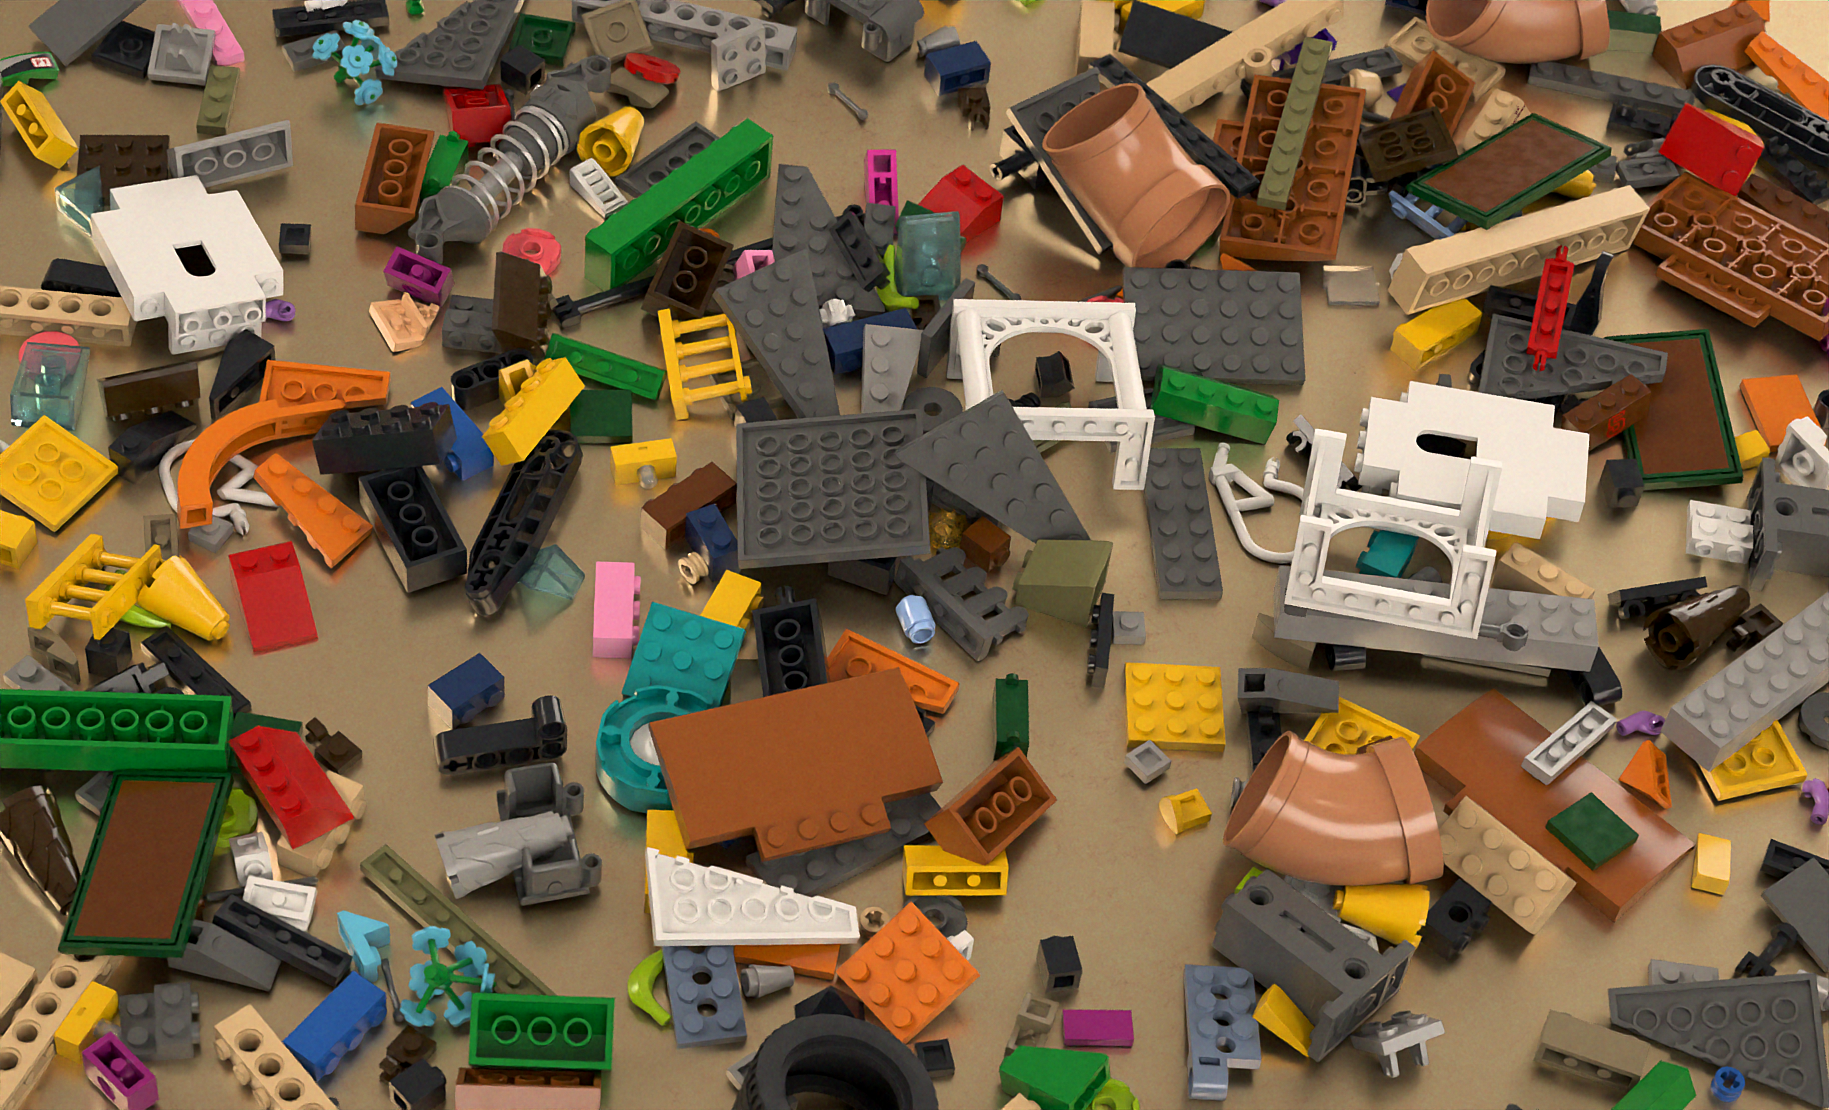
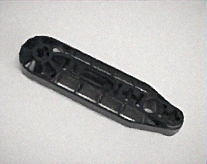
M1706 65L1697 69L1691 83V91L1698 101L1722 115L1747 124L1754 132L1767 139L1778 136V145H1788L1791 152L1814 164L1829 168V120L1733 69L1720 65Z
M561 429L548 430L524 461L514 463L470 551L465 590L472 608L479 615H491L498 611L508 592L531 568L582 463L583 453L576 436L570 431ZM572 444L575 446V450L572 456L568 457L565 455L564 450Z

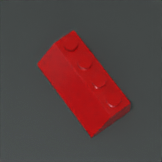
M257 726L228 741L238 768L292 850L354 819L352 812L297 732Z

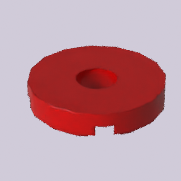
M629 53L624 61V67L632 74H636L639 71L643 74V78L657 83L670 84L677 82L681 73L680 68L675 64L647 54Z

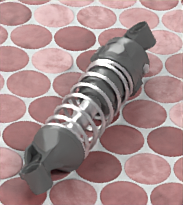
M595 54L575 64L570 63L564 70L547 72L545 84L543 86L537 85L530 93V99L517 111L516 121L507 122L504 125L503 134H496L491 138V148H482L478 151V161L468 162L465 165V174H457L452 178V186H445L436 195L423 199L419 210V219L408 230V237L416 240L417 255L442 264L443 244L445 241H463L469 244H479L496 228L498 220L503 219L509 214L511 206L518 204L522 200L524 192H529L535 187L537 179H541L548 173L550 166L556 164L563 155L577 148L580 133L585 127L594 123L597 117L595 105L588 92L602 93L611 87V61L608 57ZM499 139H502V140L499 142L498 150H496V148H495L496 141H498ZM486 152H492L497 160L493 167L482 161L483 155ZM473 166H480L485 174L479 181L469 174L470 168ZM517 176L520 188L508 187L507 185ZM523 178L531 180L526 187H524ZM466 179L472 188L467 190L457 186V181ZM503 189L506 193L507 202L495 200ZM510 192L518 193V196L511 201ZM490 203L493 206L494 215H490L486 208ZM497 205L505 206V210L498 214Z

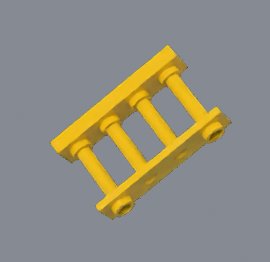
M670 309L659 310V323L676 420L689 418L687 406L692 405L693 401L740 393L742 403L747 401V394H752L749 375L743 376L735 327L726 314L678 322V319L672 320ZM728 325L729 336L683 345L682 342L676 343V338H680L681 334ZM732 348L733 358L689 367H686L685 364L680 365L679 362L680 360H685V356ZM736 370L737 381L691 390L689 387L684 388L683 383L689 382L688 379Z
M91 533L25 599L30 628L42 629L55 615L91 621L94 639L101 640L137 602L143 586L151 587L155 580L151 575L164 563L160 545L154 544L141 558L108 553L104 548L103 535ZM107 565L130 570L124 575L101 571L100 569ZM88 582H94L113 587L109 591L84 586ZM74 598L96 602L97 604L93 608L67 603Z

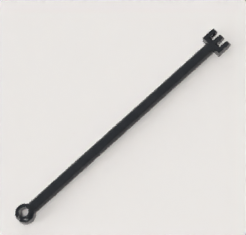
M849 205L842 215L836 217L837 221H839L851 211L857 216L864 227L865 213H863V209L859 205ZM773 237L732 250L727 262L739 259L744 250H766L772 248ZM655 275L576 301H572L569 295L556 298L558 305L552 308V311H555V316L557 319H560L559 322L564 328L581 323V314L646 294Z

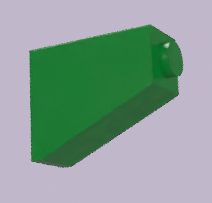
M1019 1045L1011 1056L1008 1055L1003 1059L999 1067L1002 1091L1013 1097L1021 1093L1027 1100L1036 1102L1042 1110H1085L1111 1078L1109 1056L1096 1052Z

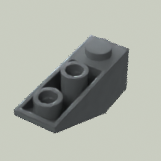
M1239 668L1237 698L1242 714L1259 712L1260 706L1273 707V713H1339V681L1274 668Z
M194 919L183 958H168L169 967L270 991L281 964V960L212 923Z

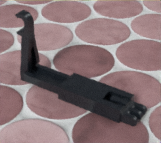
M1602 251L1596 263L1591 281L1576 303V313L1570 331L1594 336L1602 318L1604 284L1608 275V267L1614 257L1613 254ZM1567 394L1551 397L1548 404L1555 405L1554 418ZM1546 397L1526 399V401L1543 403Z

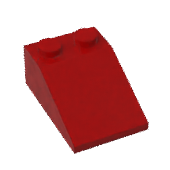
M500 84L485 85L484 89L464 87L443 88L450 131L457 132L460 139L467 140L468 148L474 147L476 143L488 142L490 145L493 136L503 134L504 125L511 121L510 105ZM499 139L498 141H496V144H495V145H499V142H500L502 139Z
M1685 102L1658 152L1707 183L1737 196L1762 153L1764 145L1760 137Z
M962 164L942 177L917 205L950 219L954 232L966 237L967 243L1001 220L1004 196ZM947 249L944 257H946L953 251ZM933 256V257H935L938 261H940L941 259H943V258H938V257H936V256Z
M292 541L228 555L230 579L253 652L318 638L303 575Z

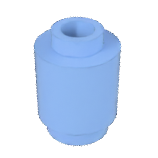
M915 595L904 597L897 605L896 613L906 637L916 644L929 641L935 635L934 629L936 625L925 598Z

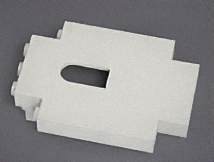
M198 175L110 189V211L91 214L92 240L133 320L140 321L165 316L168 322L169 350L172 355L225 346L232 338L237 337L245 329L261 337V322L266 320V298L283 295V269L238 190L208 195ZM202 245L216 271L205 277L189 274L185 270L175 249Z
M1410 381L1407 393L1401 392L1400 401L1371 397L1369 408L1362 409L1360 426L1365 427V431L1360 430L1357 449H1362V454L1357 453L1354 471L1360 472L1358 485H1362V493L1381 496L1382 489L1389 490L1388 497L1460 510L1471 460L1426 452L1417 445L1416 439L1423 434H1434L1477 442L1476 457L1503 462L1489 531L1540 539L1546 517L1579 522L1585 504L1589 434L1553 428L1555 405Z

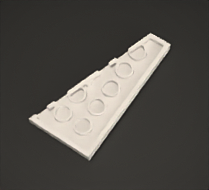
M647 847L645 851L654 946L857 944L860 938L855 906L817 895L812 898L794 893L793 888L782 885L781 888L763 884L761 879L716 866L707 868L689 862L690 859L678 855L676 858L658 854L659 850Z

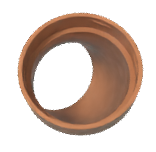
M1428 0L1426 21L1433 37L1467 54L1490 61L1535 64L1569 57L1574 61H1579L1605 53L1609 45L1610 30L1605 0Z
M1126 83L1117 85L1086 99L1061 117L1050 128L1043 139V149L1051 157V161L1087 214L1112 242L1115 256L1126 267L1165 268L1172 260L1181 259L1185 261L1211 236L1227 211L1230 201L1228 188L1206 166L1197 165L1162 121L1150 100L1146 98L1145 92L1139 84Z
M1291 731L1285 732L1271 746L1248 780L1230 815L1223 836V844L1231 849L1234 848L1242 856L1272 871L1299 880L1324 885H1377L1400 880L1404 884L1412 885L1439 878L1443 875L1442 846L1430 795L1417 759L1410 745L1403 737L1367 746L1366 753L1348 755L1324 750L1308 741H1303Z

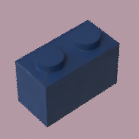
M973 41L926 54L924 76L939 97L957 92L961 88H971L989 83L991 61L979 43Z
M712 504L686 513L685 539L693 552L698 553L706 562L709 571L708 577L711 582L720 580L726 570L740 573L738 541L716 505Z
M478 653L427 685L428 706L452 730L463 723L470 722L478 713L488 707L497 705L505 697L504 676L481 653Z

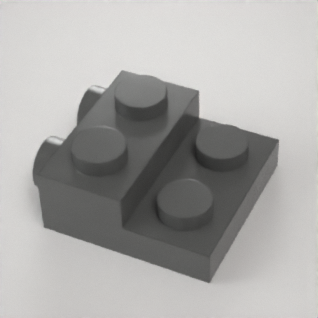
M451 295L449 308L446 309L442 327V347L503 353V348L492 331L493 299Z
M190 982L154 985V993L119 996L120 1041L141 1062L194 1058V1044L200 1043L199 1022H193V1013H199L198 992H191Z

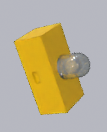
M672 438L610 447V469L615 485L639 482L642 488L651 490L656 487L658 479L676 477L677 455Z
M94 981L90 982L53 1035L58 1055L82 1065V1051L111 1031L119 1040L121 1039V1027L112 1022L119 1012L117 991Z

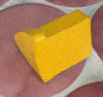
M1197 788L1178 795L1163 797L1159 801L1160 812L1167 825L1175 834L1183 832L1184 829L1208 822L1212 816V812Z

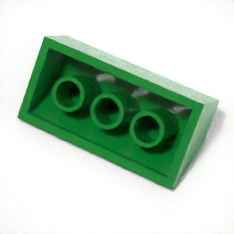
M1162 364L1157 365L1150 410H1154V414L1265 445L1277 424L1279 400L1276 397Z
M472 993L468 1065L472 1067L612 1071L615 998Z

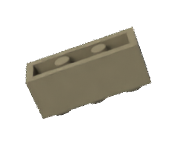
M1550 1009L1541 1032L1534 1060L1629 1092L1642 1076L1650 1043L1639 1040L1632 1035H1624L1607 1029L1600 1024H1592L1574 1018L1568 1013Z

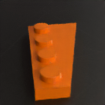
M1761 31L1744 52L1766 76L1774 77L1778 83L1777 88L1784 95L1788 93L1797 104L1829 120V81L1785 49L1772 37Z
M267 360L259 402L276 399L279 408L337 399L341 400L343 409L385 405L388 399L391 374L387 371Z
M277 453L273 454L255 469L253 478L277 506H282L286 510L291 523L295 527L299 526L308 536V543L314 550L319 549L325 556V563L330 568L334 567L371 534L373 525Z
M847 628L827 657L831 682L899 667L914 704L921 709L944 714L959 690V682Z

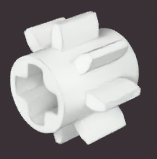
M828 300L823 304L822 309H819L823 329L852 322L855 317L852 305L845 306L844 300Z

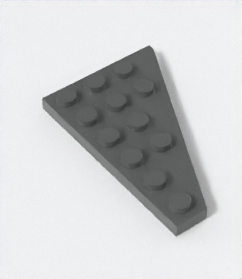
M802 249L716 289L712 296L797 417L800 419L840 415L809 255L806 249Z
M1493 314L1478 392L1526 400L1604 390L1630 374H1633L1643 384L1659 383L1663 381L1665 376L1668 353L1562 329L1556 359L1547 358L1545 370L1539 372L1541 362H1539L1538 370L1535 371L1532 367L1535 356L1526 354L1532 322Z

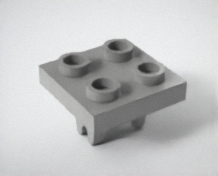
M760 22L739 30L729 25L725 26V32L720 29L715 30L717 38L711 40L712 86L718 92L766 73L765 27Z
M172 23V25L157 24L147 73L150 80L206 85L216 37L215 31L191 28L188 24H184L183 27L178 26L177 23Z
M1405 1010L1392 1014L1391 1020L1381 1023L1376 1021L1361 1026L1362 1031L1350 1036L1355 1049L1377 1054L1385 1076L1391 1075L1394 1078L1399 1076L1396 1058L1397 1051L1408 1047L1414 1064H1420L1422 1067L1429 1064L1425 1041L1442 1035L1445 1031L1442 1020L1427 1017V1014H1411L1410 1010Z

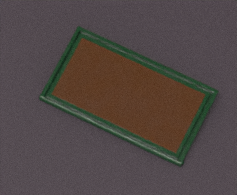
M1531 113L1458 155L1457 158L1451 159L1409 183L1406 189L1408 193L1487 230L1609 158L1612 147L1538 114Z
M1709 329L1604 337V339L1668 353L1663 381L1644 384L1652 391L1649 415L1622 431L1627 459H1636L1644 483L1643 490L1743 483L1744 476Z
M144 770L114 771L58 945L60 953L183 958L233 787L234 778L232 773Z

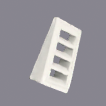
M593 158L570 169V186L604 218L617 213L628 205V201ZM610 198L613 199L612 201H610V202H608V203H606V204L604 205V203H603L604 201H606V200H608V199H610Z

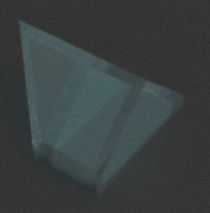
M99 166L54 188L57 209L89 237H91V214L104 212Z
M557 544L539 550L533 565L518 582L524 584L530 590L551 593L573 601L585 579V573Z

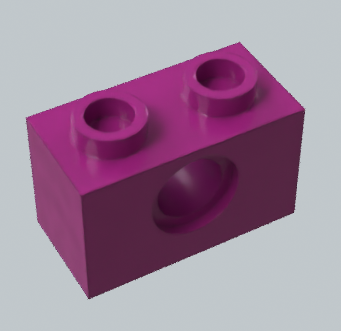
M396 246L383 271L387 286L401 292H407L409 295L427 303L436 304L440 308L443 307L455 284L450 268Z
M111 1031L82 1051L85 1074L120 1110H145L159 1100L156 1076Z

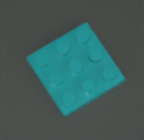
M652 602L621 694L630 698L635 696L636 689L659 685L693 691L710 701L711 709L721 707L746 633L745 629Z

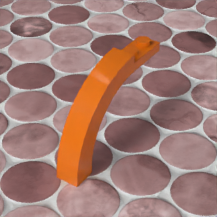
M276 399L263 401L233 411L207 427L189 447L179 470L177 517L180 529L212 524L213 501L210 488L218 472L230 459L247 448L266 441L318 433L332 413L343 410L341 400L337 399L279 408Z

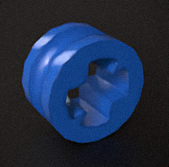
M1722 1067L1715 1073L1710 1085L1711 1091L1721 1101H1736L1744 1089L1745 1078L1740 1071L1733 1067ZM1726 1080L1733 1084L1730 1089L1723 1085Z

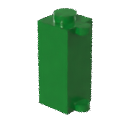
M450 131L448 136H439L427 164L420 193V203L423 202V199L436 195L445 186H452V178L457 174L464 173L465 165L468 163V141L460 139L457 132Z
M1660 1061L1611 1110H1683L1697 1096L1689 1069Z

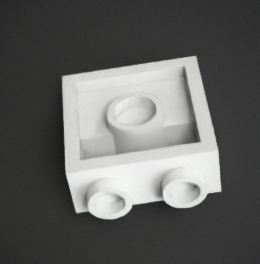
M1808 416L1801 420L1795 419L1786 428L1787 433L1783 443L1778 448L1775 466L1794 485L1827 490L1829 486V450L1824 444L1828 436Z
M1690 500L1687 507L1686 553L1747 564L1753 550V525H1750L1751 510Z

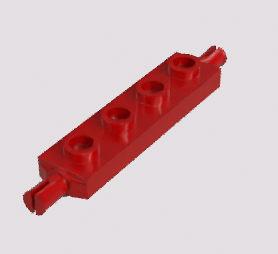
M1562 245L1557 246L1555 258L1545 259L1526 354L1535 356L1532 365L1535 371L1538 370L1539 362H1541L1539 372L1545 370L1547 358L1556 359L1574 271V263L1566 260L1569 249L1564 246L1563 253L1561 254Z

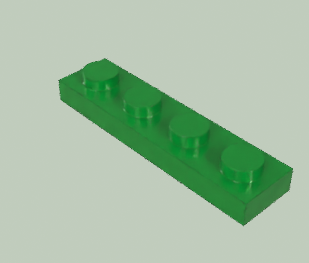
M556 333L551 335L544 360L548 358L555 360L566 357L576 374L624 390H631L633 393L653 400H659L667 375L666 370Z

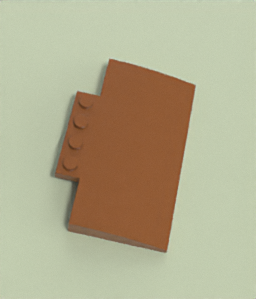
M1254 74L1245 122L1217 119L1213 141L1260 181L1259 189L1239 199L1230 193V201L1225 213L1220 237L1219 255L1225 253L1232 257L1276 261L1336 260L1366 89L1322 83L1285 210L1257 205V197L1292 79Z
M1686 171L1646 203L1650 210L1632 243L1665 260L1657 267L1655 276L1754 328L1771 315L1818 341H1821L1829 333V313L1826 316L1823 314L1826 299L1829 298L1828 243Z
M899 667L654 721L648 724L686 850L753 834L761 860L765 862L887 833L891 829L884 803L935 792L943 783L924 726Z
M1494 688L1462 709L1416 746L1414 755L1420 769L1454 795L1445 804L1444 813L1450 816L1465 796L1469 797L1577 882L1572 890L1614 923L1685 858L1696 845L1582 756L1548 785H1545L1523 769L1521 765L1524 758L1550 737L1552 733ZM1591 792L1639 834L1634 844L1594 871L1545 828L1548 820Z

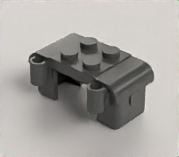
M805 0V13L825 26H828L830 3L864 23L862 48L885 62L894 59L913 43L915 23L924 16L923 6L918 0Z
M552 762L507 770L504 775L505 789L496 792L501 821L531 817L553 811V813H559L560 817L567 816L573 833L566 836L568 841L564 843L563 847L544 854L532 861L529 846L522 850V867L512 871L520 905L589 894L588 887L597 886L601 882L602 859L593 853L585 855L582 859L580 858L570 816L578 815L584 809L583 786L572 782L563 787L558 766Z

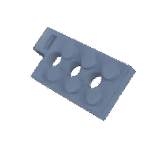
M706 945L707 949L702 953H693L687 946H661L677 1049L746 1041L747 1031L733 945ZM697 972H706L711 976L712 980L706 985H699L694 982L692 976ZM708 1003L713 1005L717 1012L711 1017H704L699 1014L697 1008L702 1004Z
M1185 964L1183 977L1189 1044L1187 1060L1189 1099L1225 1101L1228 1090V1068L1259 1069L1261 1064L1258 1021L1252 1017L1256 1009L1253 974L1244 968ZM1213 994H1223L1228 999L1219 1000ZM1215 1020H1225L1230 1025L1220 1026ZM1225 1046L1230 1048L1233 1052L1223 1053L1219 1051L1217 1047Z

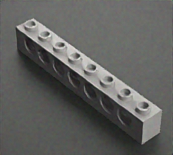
M572 0V21L584 24L581 15L621 0ZM636 0L652 40L711 53V40L717 38L715 36L716 29L725 32V26L729 25L739 30L760 22L765 27L766 66L787 71L796 50L798 28L678 0Z

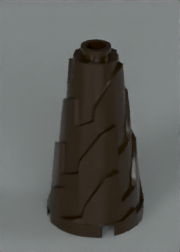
M1732 585L1725 589L1704 593L1656 610L1647 617L1643 627V631L1648 629L1649 636L1644 638L1649 652L1660 664L1667 668L1678 666L1676 670L1691 665L1701 653L1715 643L1719 635L1737 622L1740 615L1749 609L1751 605L1750 595L1741 586Z
M42 786L20 790L2 800L5 809L0 813V841L17 860L31 881L52 902L60 915L68 916L81 874L73 854L71 840L61 818L56 797L48 787L46 792Z

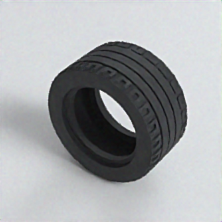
M818 1014L794 1019L789 1023L781 1025L780 1028L775 1029L771 1035L767 1036L755 1054L732 1106V1110H792L787 1101L788 1096L797 1093L816 1092L836 1097L857 1110H939L934 1084L922 1062L908 1046L888 1031L867 1021L845 1015Z

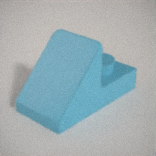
M347 911L338 912V932L349 954L353 956L352 960L359 974L371 983L378 981L377 966L381 965V958L377 949L390 944L389 925Z

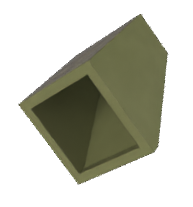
M1038 539L1033 551L1027 550L1022 565V568H1025L1024 572H1018L1012 587V590L1017 591L1015 605L1087 628L1092 616L1093 605L1097 604L1106 583L1113 542Z

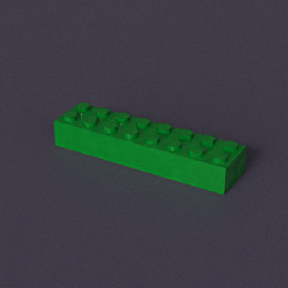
M747 118L739 125L733 126L721 138L712 141L699 154L693 155L681 167L672 170L666 178L659 183L653 184L641 196L632 199L626 207L617 213H613L597 228L591 229L585 236L584 277L603 291L627 284L664 256L679 221L701 229L770 178L773 135Z
M0 689V768L227 773L230 755L228 741L232 739L234 722L231 696Z

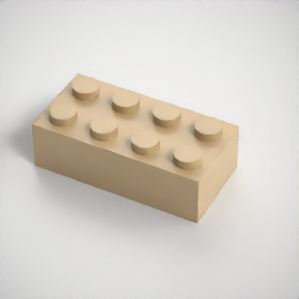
M1467 796L1463 798L1439 829L1443 863L1534 935L1537 934L1577 884V882Z

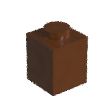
M982 516L962 533L960 549L965 552L967 559L982 568L986 573H989L997 565L1002 566L1008 560L1011 536Z

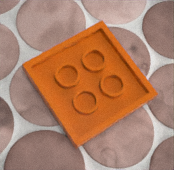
M912 901L835 971L887 1029L905 1045L981 976Z

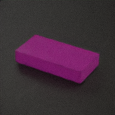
M1063 1009L1064 1046H1133L1134 1033L1131 1010Z

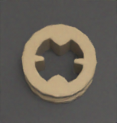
M691 552L688 558L685 557L678 561L680 572L689 583L696 584L699 578L708 576L707 564L698 553Z
M879 907L865 909L860 915L859 933L864 939L869 941L890 921V916L884 909ZM873 920L880 922V927L877 924L875 928L868 926L869 921L871 924H873Z

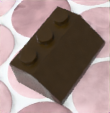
M679 221L646 293L641 309L655 316H658L659 310L670 309L672 320L678 319V321L702 319L734 245Z
M496 252L492 331L504 352L520 348L528 350L532 354L533 359L544 358L546 345H549L550 342L547 319L551 318V307L548 302V294H551L553 289L551 277L549 275L546 276L541 265L505 252Z
M190 360L97 379L104 415L106 417L113 416V421L132 418L131 412L144 410L145 415L163 412L162 406L175 404L176 409L194 405L193 399L201 398L197 363Z

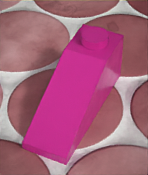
M896 149L867 150L864 158L866 203L896 206L894 235H898L895 228L899 218Z

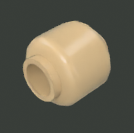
M1356 68L1345 74L1340 83V86L1366 89L1365 108L1373 106L1383 94L1381 79L1374 72Z

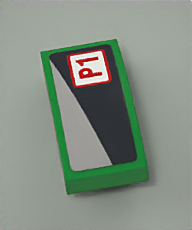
M30 52L0 59V73L3 86L13 87L18 81L27 85L29 78L57 79L60 71L51 52Z

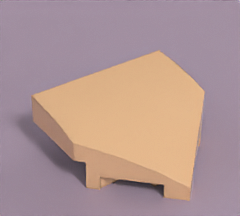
M404 292L402 300L395 299L371 303L369 313L392 352H398L422 345L439 312L440 306L431 303L428 307L426 304L412 300L409 293Z

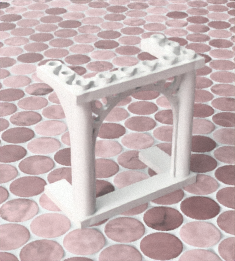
M953 299L946 374L948 379H963L965 411L993 395L989 359L994 349L1003 341L1028 332L1063 333L1080 338L1098 349L1095 370L1096 381L1114 383L1118 409L1013 408L1032 440L1118 441L1112 478L1113 489L1144 490L1155 416L1154 410L1146 408L1133 333L1136 314L1135 303Z
M1315 429L1299 514L1301 517L1284 604L1477 639L1496 557V550L1485 548L1503 462L1471 456L1460 510L1336 488L1347 434ZM1361 526L1423 537L1437 545L1451 562L1450 599L1323 576L1329 541L1341 531Z

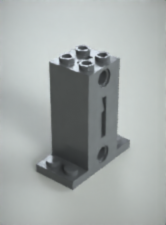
M1764 457L1761 460L1747 495V510H1751L1750 525H1753V550L1749 557V589L1762 591L1766 580H1771L1774 570L1829 578V490L1779 483L1780 474L1775 472V459Z
M1266 869L1258 877H1250L1242 890L1237 894L1231 893L1227 896L1221 906L1223 910L1222 916L1214 928L1216 935L1212 945L1238 967L1244 968L1253 974L1254 979L1267 989L1273 984L1279 986L1306 1018L1316 1026L1309 1036L1312 1042L1307 1054L1317 1062L1324 1058L1400 991L1416 949L1415 946L1404 940L1395 949L1389 947L1381 955L1269 869Z

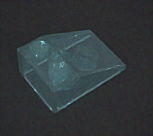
M959 211L900 216L895 259V281L897 291L901 296L938 294L939 300H948L960 285Z
M27 342L10 394L11 426L30 428L45 415L64 429L75 431L81 412L90 347Z

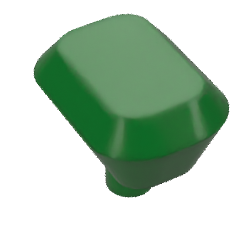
M407 0L405 2L407 10L411 15H418L424 12L421 0Z

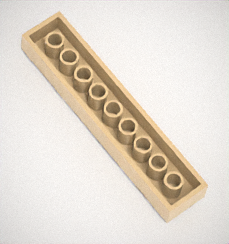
M1629 185L1618 189L1613 188L1608 192L1597 195L1592 194L1580 200L1568 201L1559 206L1547 207L1544 210L1531 214L1526 213L1510 220L1505 219L1487 230L1478 227L1475 230L1464 233L1459 232L1444 239H1435L1423 245L1411 246L1403 253V258L1393 274L1388 291L1408 315L1489 291L1490 285L1502 287L1542 275L1545 259L1555 258L1556 248L1559 245H1562L1561 254L1563 253L1564 246L1568 247L1569 252L1566 260L1574 263V265L1597 259L1602 251L1613 254L1627 250L1635 239L1650 208Z

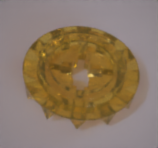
M943 508L938 513L930 512L928 516L930 546L936 549L944 547L946 550L953 547L960 548L962 533L971 526L967 522L966 515H957L955 509L951 513L945 512ZM943 524L948 525L952 529L950 536L945 528H942Z

